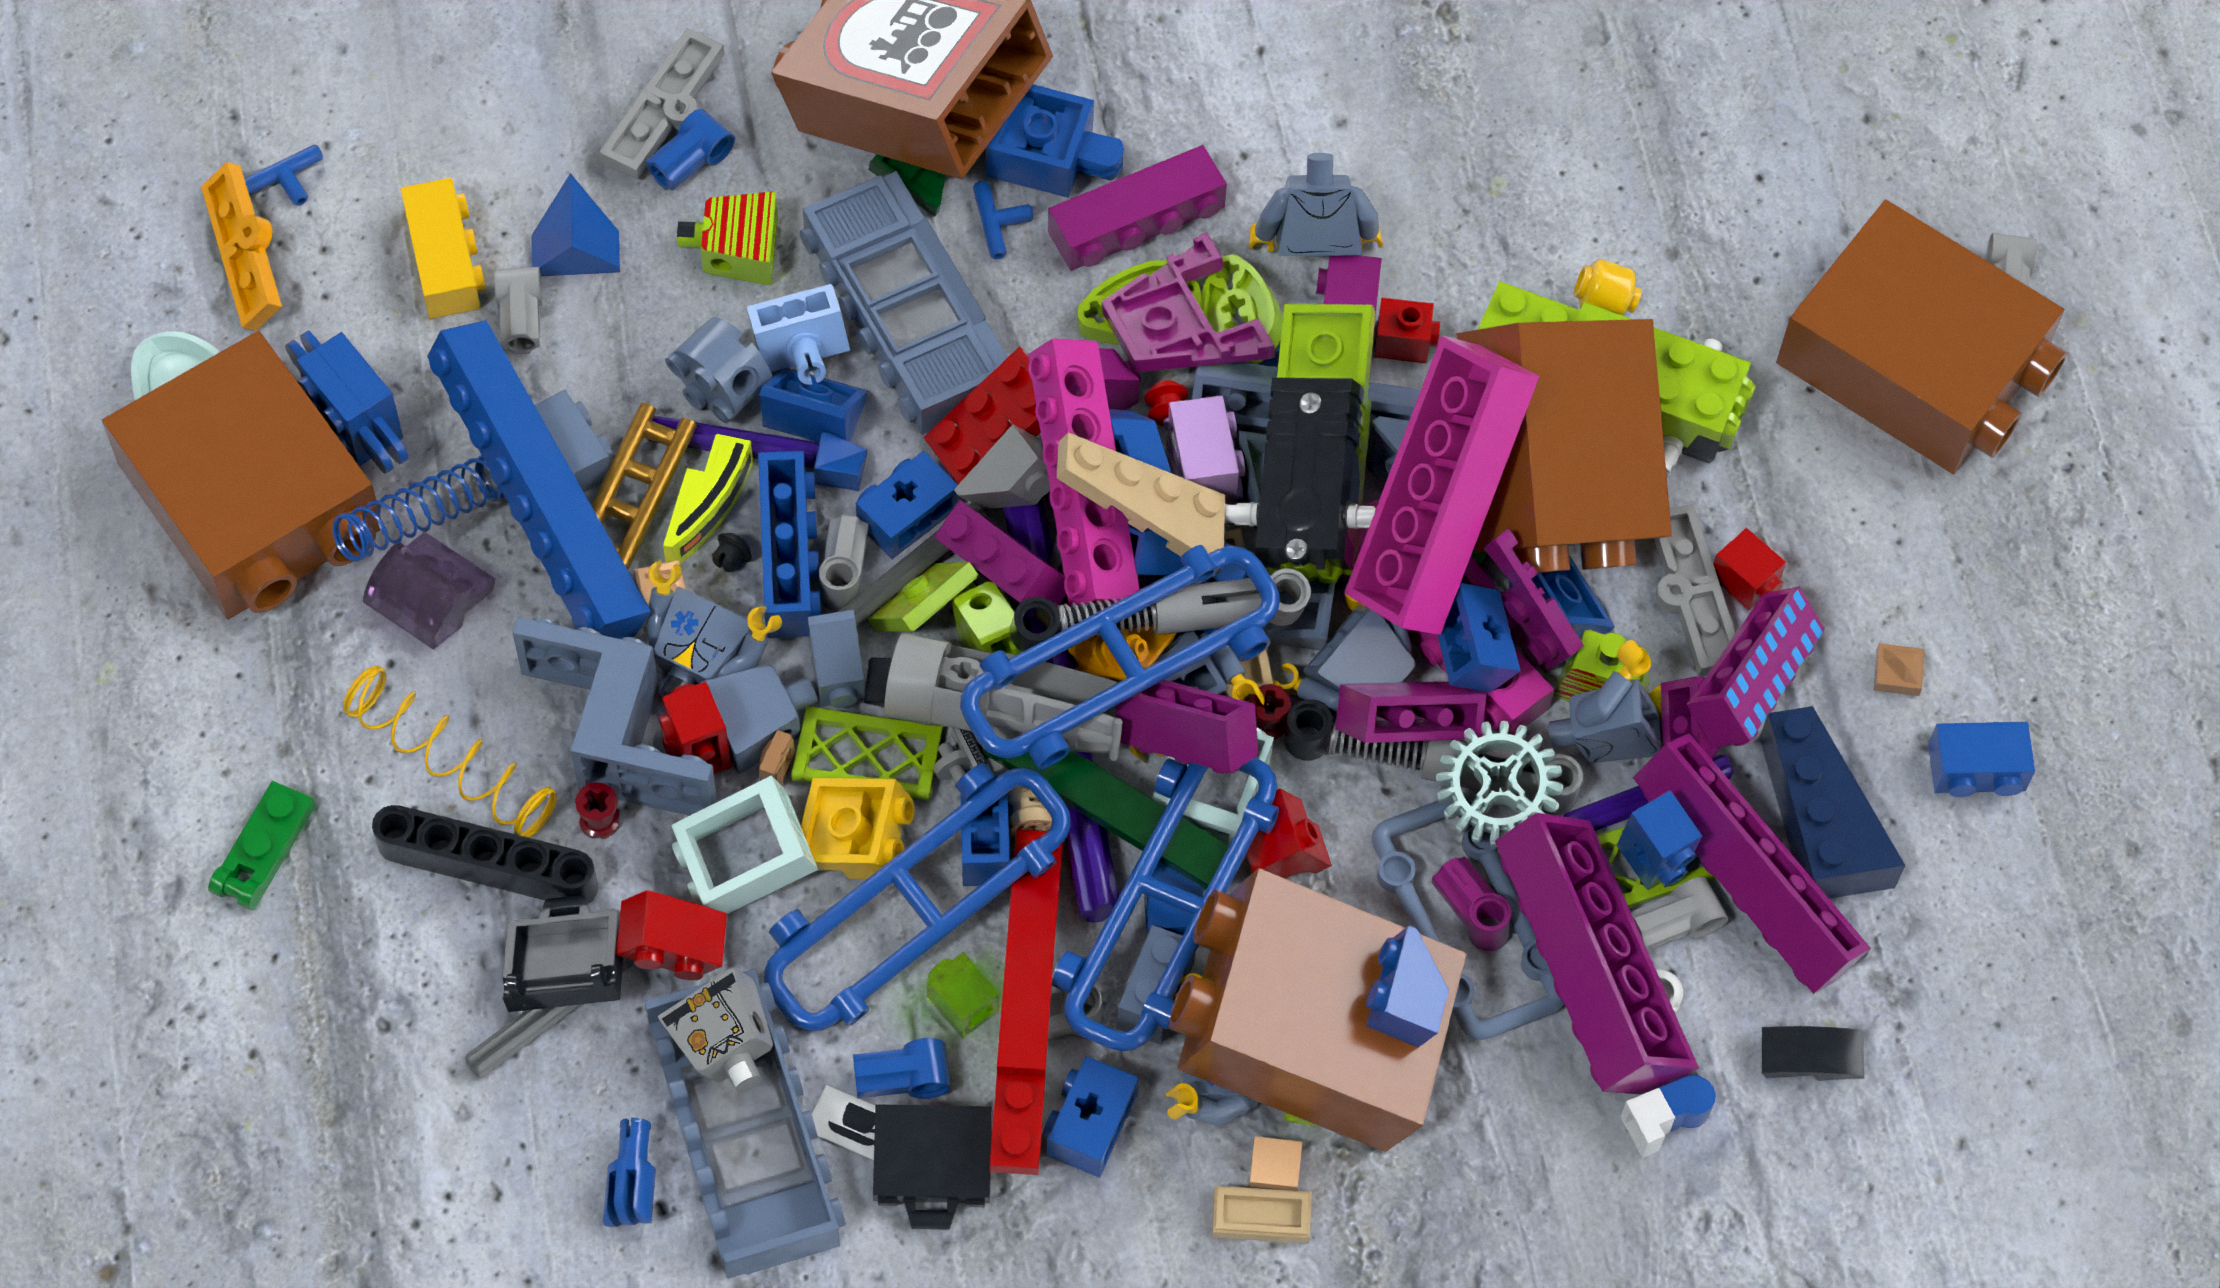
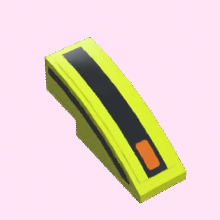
M716 434L705 471L686 469L663 544L666 563L679 560V564L683 563L715 533L730 513L745 486L753 465L751 441Z

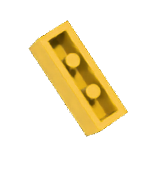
M452 177L400 187L429 319L481 309L478 292L486 290L481 264L474 266L471 264L470 255L478 254L473 229L464 230L462 219L470 218L465 193H455Z

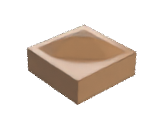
M1879 643L1876 649L1874 690L1919 696L1922 691L1924 649Z
M777 730L774 737L766 744L759 760L760 781L772 775L782 786L795 758L792 735Z

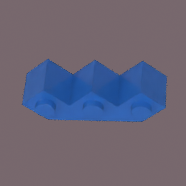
M1109 409L1116 452L1171 473L1155 421L1130 410ZM1128 524L1137 574L1169 575L1184 567L1180 562L1181 556L1166 547L1168 540L1149 528L1141 532Z

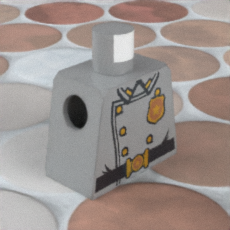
M732 967L658 1015L665 1029L701 1075L715 1082H721L729 1078L735 1091L738 1093L749 1091L762 1081L754 1061L771 1050L773 1041L758 990L752 977Z

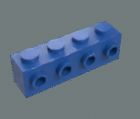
M803 451L758 453L766 627L772 616L779 615L782 619L781 627L775 632L767 633V637L809 636L808 617L821 615L820 592H811L810 579L819 578L818 551H809L808 539L817 538L816 511L807 512V499H815L814 472H805Z

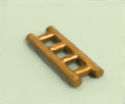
M644 402L640 403L591 505L601 524H603L606 515L630 523L620 547L614 545L628 571L697 427L694 421L684 417L680 419L676 430L655 423L652 419L656 413V408ZM643 438L668 446L658 468L633 460ZM625 476L649 485L639 508L615 499Z

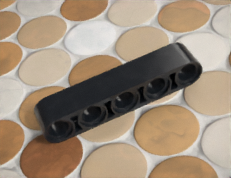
M400 805L383 807L376 813L372 821V829L380 854L386 860L541 900L585 895L589 904L594 900L598 892V882L593 861L588 854L580 850ZM395 829L406 831L401 837L395 839L386 837L389 832ZM440 840L451 842L449 846L441 850L430 848L435 842ZM485 851L496 853L493 858L487 861L475 859L477 855ZM527 863L540 864V867L533 872L520 871L521 867ZM573 874L586 876L584 880L576 884L565 882V879Z

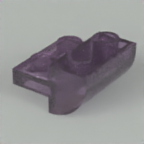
M423 532L407 546L402 543L394 544L386 552L368 580L362 602L434 650L463 626L464 616L469 610L493 592L496 579L428 533Z

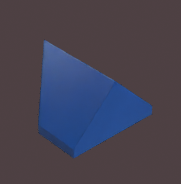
M570 173L531 235L532 267H539L541 276L620 272L619 231Z

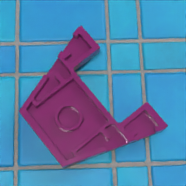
M1207 232L1194 238V246L1182 254L1175 256L1172 253L1166 257L1167 264L1150 276L1145 273L1141 274L1101 302L1103 315L1135 372L1264 360L1275 357L1274 343L1259 318L1221 332H1215L1187 286V282L1223 270L1222 256Z
M1507 529L1485 546L1484 549L1513 584L1506 591H1500L1512 640L1521 648L1523 655L1533 666L1540 667L1544 672H1547L1571 657L1584 645L1555 599L1550 598L1546 601L1542 597V594L1545 593L1541 587L1539 589L1536 588L1531 579L1538 573L1527 561L1523 565L1512 550L1518 542L1511 531ZM1470 557L1461 583L1499 590L1476 560Z

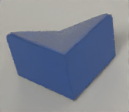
M822 432L814 465L815 484L859 491L868 453L867 449L832 433Z

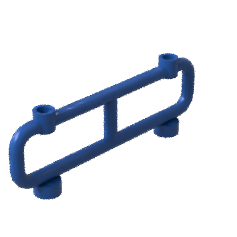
M1203 545L1195 546L1181 556L1180 562L1184 566L1183 568L1008 659L1003 650L987 656L979 665L984 673L971 680L961 694L960 709L964 720L979 744L988 753L999 758L1011 759L1029 753L1039 770L1049 768L1065 758L1071 750L1062 736L1065 732L1228 645L1239 662L1250 660L1263 652L1270 645L1271 641L1262 627L1275 617L1279 609L1280 594L1275 582L1262 562L1247 549L1237 546H1226L1208 554ZM1232 564L1242 567L1260 593V606L1256 610L1144 669L1115 624L1192 583L1199 584L1206 581L1224 566ZM1099 633L1127 678L1016 738L1008 740L998 737L980 710L979 700L981 696L992 689L998 690L1006 687L1018 675Z
M1255 757L1242 765L1238 770L1251 775L1258 781V791L1249 800L1242 817V822L1203 897L1151 877L1205 772L1209 768L1195 763H1189L1187 766L1171 758L1164 762L1154 788L1155 793L1170 798L1161 818L1087 958L1066 951L1059 960L1053 975L1052 986L1068 992L1064 1005L1066 1020L1072 1030L1082 1037L1109 1049L1128 1051L1135 1050L1146 1044L1158 1026L1170 1029L1169 1019L1174 1004L1172 998L1199 947L1198 944L1194 943L1193 935L1197 919L1205 901L1215 889L1224 893L1227 892L1258 830L1269 834L1277 820L1279 807L1272 805L1277 791L1276 776L1269 765ZM1142 894H1145L1193 914V917L1156 989L1148 996L1139 1022L1132 1030L1121 1032L1089 1019L1084 1014L1083 1007Z
M985 763L975 766L963 775L955 785L967 800L816 920L809 923L800 910L796 909L777 921L770 928L769 934L780 948L767 961L764 970V983H769L775 1004L785 1017L797 1028L806 1031L824 1030L837 1023L840 1019L847 1026L852 1025L870 1009L864 1000L1028 871L1034 878H1038L1048 871L1057 862L1051 853L1067 838L1071 822L1070 812L1065 802L1041 774L1024 767L1010 769L996 777ZM1017 786H1024L1030 789L1052 818V825L1049 831L1025 846L1013 860L942 915L908 870L1011 789ZM893 883L927 927L853 986L840 992L824 1009L813 1013L806 1011L785 986L782 976L784 969Z

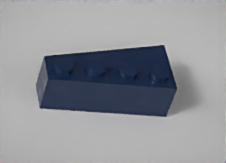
M1810 706L1769 713L1759 738L1790 850L1794 858L1829 899L1895 888L1905 868V864L1814 707Z

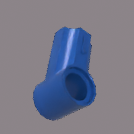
M697 109L684 119L678 130V135L646 160L647 169L662 188L673 191L704 164L716 165L724 160L735 144V136L704 109Z
M922 1038L908 1042L904 1045L903 1049L853 1054L857 1099L908 1093L913 1098L931 1099L945 1095L951 1089L946 1044L943 1040Z

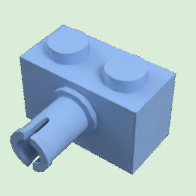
M832 284L747 306L757 349L767 362L771 372L796 365L799 380L804 384L811 385L810 371L814 372L817 383L823 380L826 375V368L821 358L850 351L841 310Z

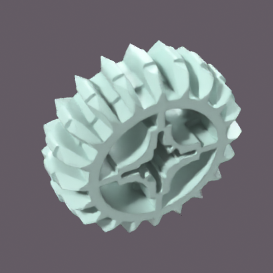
M1501 721L1499 733L1492 734L1489 722L1482 723V737L1480 738L1470 728L1466 729L1464 737L1468 746L1453 740L1450 743V749L1457 758L1443 755L1440 759V765L1451 772H1441L1436 775L1437 784L1449 787L1437 793L1438 802H1454L1444 810L1445 818L1453 819L1461 815L1462 817L1456 825V831L1461 834L1470 825L1474 826L1472 841L1475 843H1479L1484 832L1491 833V847H1497L1495 840L1500 838L1499 834H1506L1533 814H1545L1541 810L1557 812L1559 803L1549 796L1560 795L1563 791L1562 784L1549 781L1561 775V766H1545L1555 757L1554 750L1549 748L1538 753L1537 750L1543 742V737L1537 734L1529 742H1526L1524 739L1527 727L1524 725H1520L1517 728L1515 736L1508 734V721ZM1492 750H1505L1516 754L1515 756L1512 754L1506 761L1501 763L1491 762L1484 756L1482 758L1478 757V755ZM1527 763L1533 768L1539 785L1538 793L1533 802L1525 796V791L1517 783V779L1522 774V769ZM1466 766L1474 772V777L1482 785L1481 790L1476 795V800L1471 805L1466 801L1460 787V779ZM1510 773L1507 785L1508 790L1502 792L1500 787L1499 792L1492 791L1489 794L1491 790V777L1497 776L1499 780L1500 775L1507 777ZM1500 804L1507 805L1514 811L1517 809L1521 811V813L1508 818H1493L1483 815L1484 812L1487 813L1492 807Z

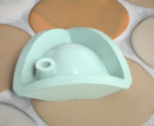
M166 331L149 336L136 347L132 357L131 381L135 400L218 354L220 351L208 342L183 332Z

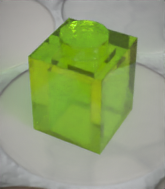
M964 952L952 961L950 958L940 961L929 972L928 979H926L927 999L962 1039L999 1012V992Z

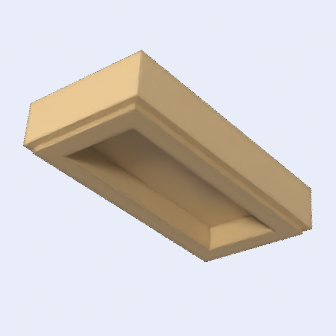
M1215 1186L1212 1238L1309 1243L1312 1192Z

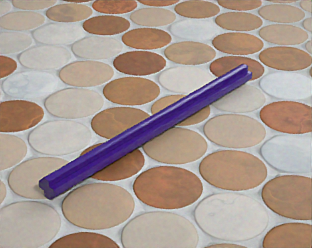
M1043 497L1036 505L1003 507L1008 533L1050 564L1053 549ZM1036 618L1025 620V626L1028 631L1037 634L1046 631L1042 621ZM1068 649L1045 661L1075 670L1074 659ZM1074 751L1093 763L1091 753ZM1066 805L1070 812L1071 826L1065 842L1079 917H1086L1087 922L1091 923L1102 922L1105 917H1109L1119 898L1107 832L1104 827Z

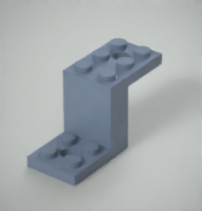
M521 617L517 618L513 630V638L521 675L590 690L571 747L578 791L589 783H605L614 790L617 800L688 816L717 802L713 765L707 764L703 759L693 755L676 757L662 754L654 747L641 745L659 689L652 646H648L643 641L632 637L616 639L603 636L598 631L587 627L571 629L558 626L546 618L536 617L532 620Z

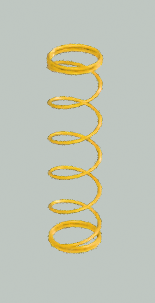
M375 665L367 668L353 681L344 697L342 706L344 714L348 717L354 718L358 716L361 726L368 730L379 729L393 722L391 740L395 751L411 753L426 746L424 756L425 768L428 774L433 777L447 776L460 769L458 789L463 799L467 801L480 800L494 792L492 816L495 822L500 825L515 823L513 828L514 834L528 838L532 837L546 823L556 805V790H553L550 786L538 790L525 803L517 818L511 821L500 820L496 815L495 809L497 797L501 786L516 769V762L511 763L507 767L499 782L489 791L477 797H469L462 790L463 773L467 762L474 757L482 746L483 739H478L474 742L465 759L456 767L444 773H435L431 771L428 765L430 747L433 739L446 727L450 716L444 715L439 720L426 741L412 749L404 750L398 747L395 742L396 725L399 717L410 707L416 698V691H412L406 696L395 716L382 724L370 726L364 722L362 714L369 710L382 693L387 678L386 671L381 666ZM379 673V678L375 688L373 689L369 697L363 702L370 684L372 683L376 675ZM368 679L361 693L358 708L350 711L351 702L356 692ZM550 794L548 802L538 819L521 833L527 816Z

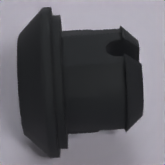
M734 533L718 535L719 546L712 553V561L717 567L721 568L723 566L725 572H733L741 561L748 562L751 560L750 547L741 537Z

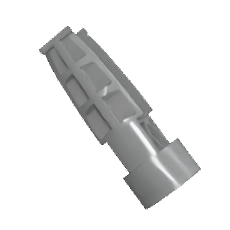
M902 633L897 641L889 670L885 694V716L930 726L937 724L971 731L960 709L961 694L971 680L984 673L979 665L982 660L992 653L953 646L947 641ZM1005 653L1008 659L1016 656L1014 654ZM1043 662L1018 675L1006 687L998 690L992 689L983 694L979 700V707L996 735L1002 739L1010 740L1118 682ZM1114 706L1065 732L1062 736L1070 747V751L1109 754V759L1115 761L1119 756L1123 721L1116 718V708Z

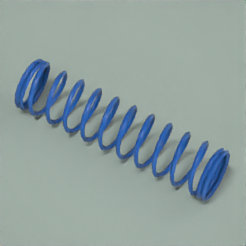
M480 455L478 458L467 460L464 464H456L450 470H442L436 476H428L422 482H415L408 489L401 488L394 495H385L380 501H370L366 507H356L351 513L338 515L334 519L332 526L333 537L339 551L346 558L353 562H359L366 557H370L374 552V547L378 550H385L388 547L389 541L393 544H399L402 541L403 535L407 538H413L417 533V529L427 532L431 527V522L441 526L445 521V516L449 519H456L459 515V510L463 513H470L473 504L477 507H483L486 505L487 499L497 501L505 496L501 493L499 485H497L498 491L490 485L484 471V466L488 469L489 467L484 462L483 456ZM476 462L475 471L468 465ZM462 468L461 477L454 471ZM466 469L475 475L479 490L484 495V500L481 503H476L473 500L472 492L465 482L464 475ZM448 474L447 483L440 477ZM452 475L462 483L463 491L470 501L468 509H463L459 506L458 498L451 488ZM434 480L433 489L426 483ZM438 481L448 489L451 501L456 507L454 515H449L445 512L444 504L437 494ZM420 486L419 495L412 491V489ZM424 487L434 495L438 509L442 513L440 521H434L431 518L428 506L423 500ZM406 492L405 501L398 497L399 494ZM409 494H413L420 501L424 515L428 519V525L425 528L417 524L416 517L409 507ZM387 499H392L391 508L383 502ZM395 500H398L406 507L409 519L414 525V531L411 534H407L402 528L399 517L395 513ZM373 505H378L377 514L369 508ZM381 506L385 507L392 514L394 523L400 533L397 540L391 539L388 535L385 524L381 520ZM358 511H363V521L355 515ZM367 512L372 514L378 521L381 532L385 536V544L383 546H378L374 542L366 523ZM342 519L348 520L350 539L356 550L361 553L359 556L352 554L342 540L340 533V522ZM352 525L359 534L362 550L353 536Z

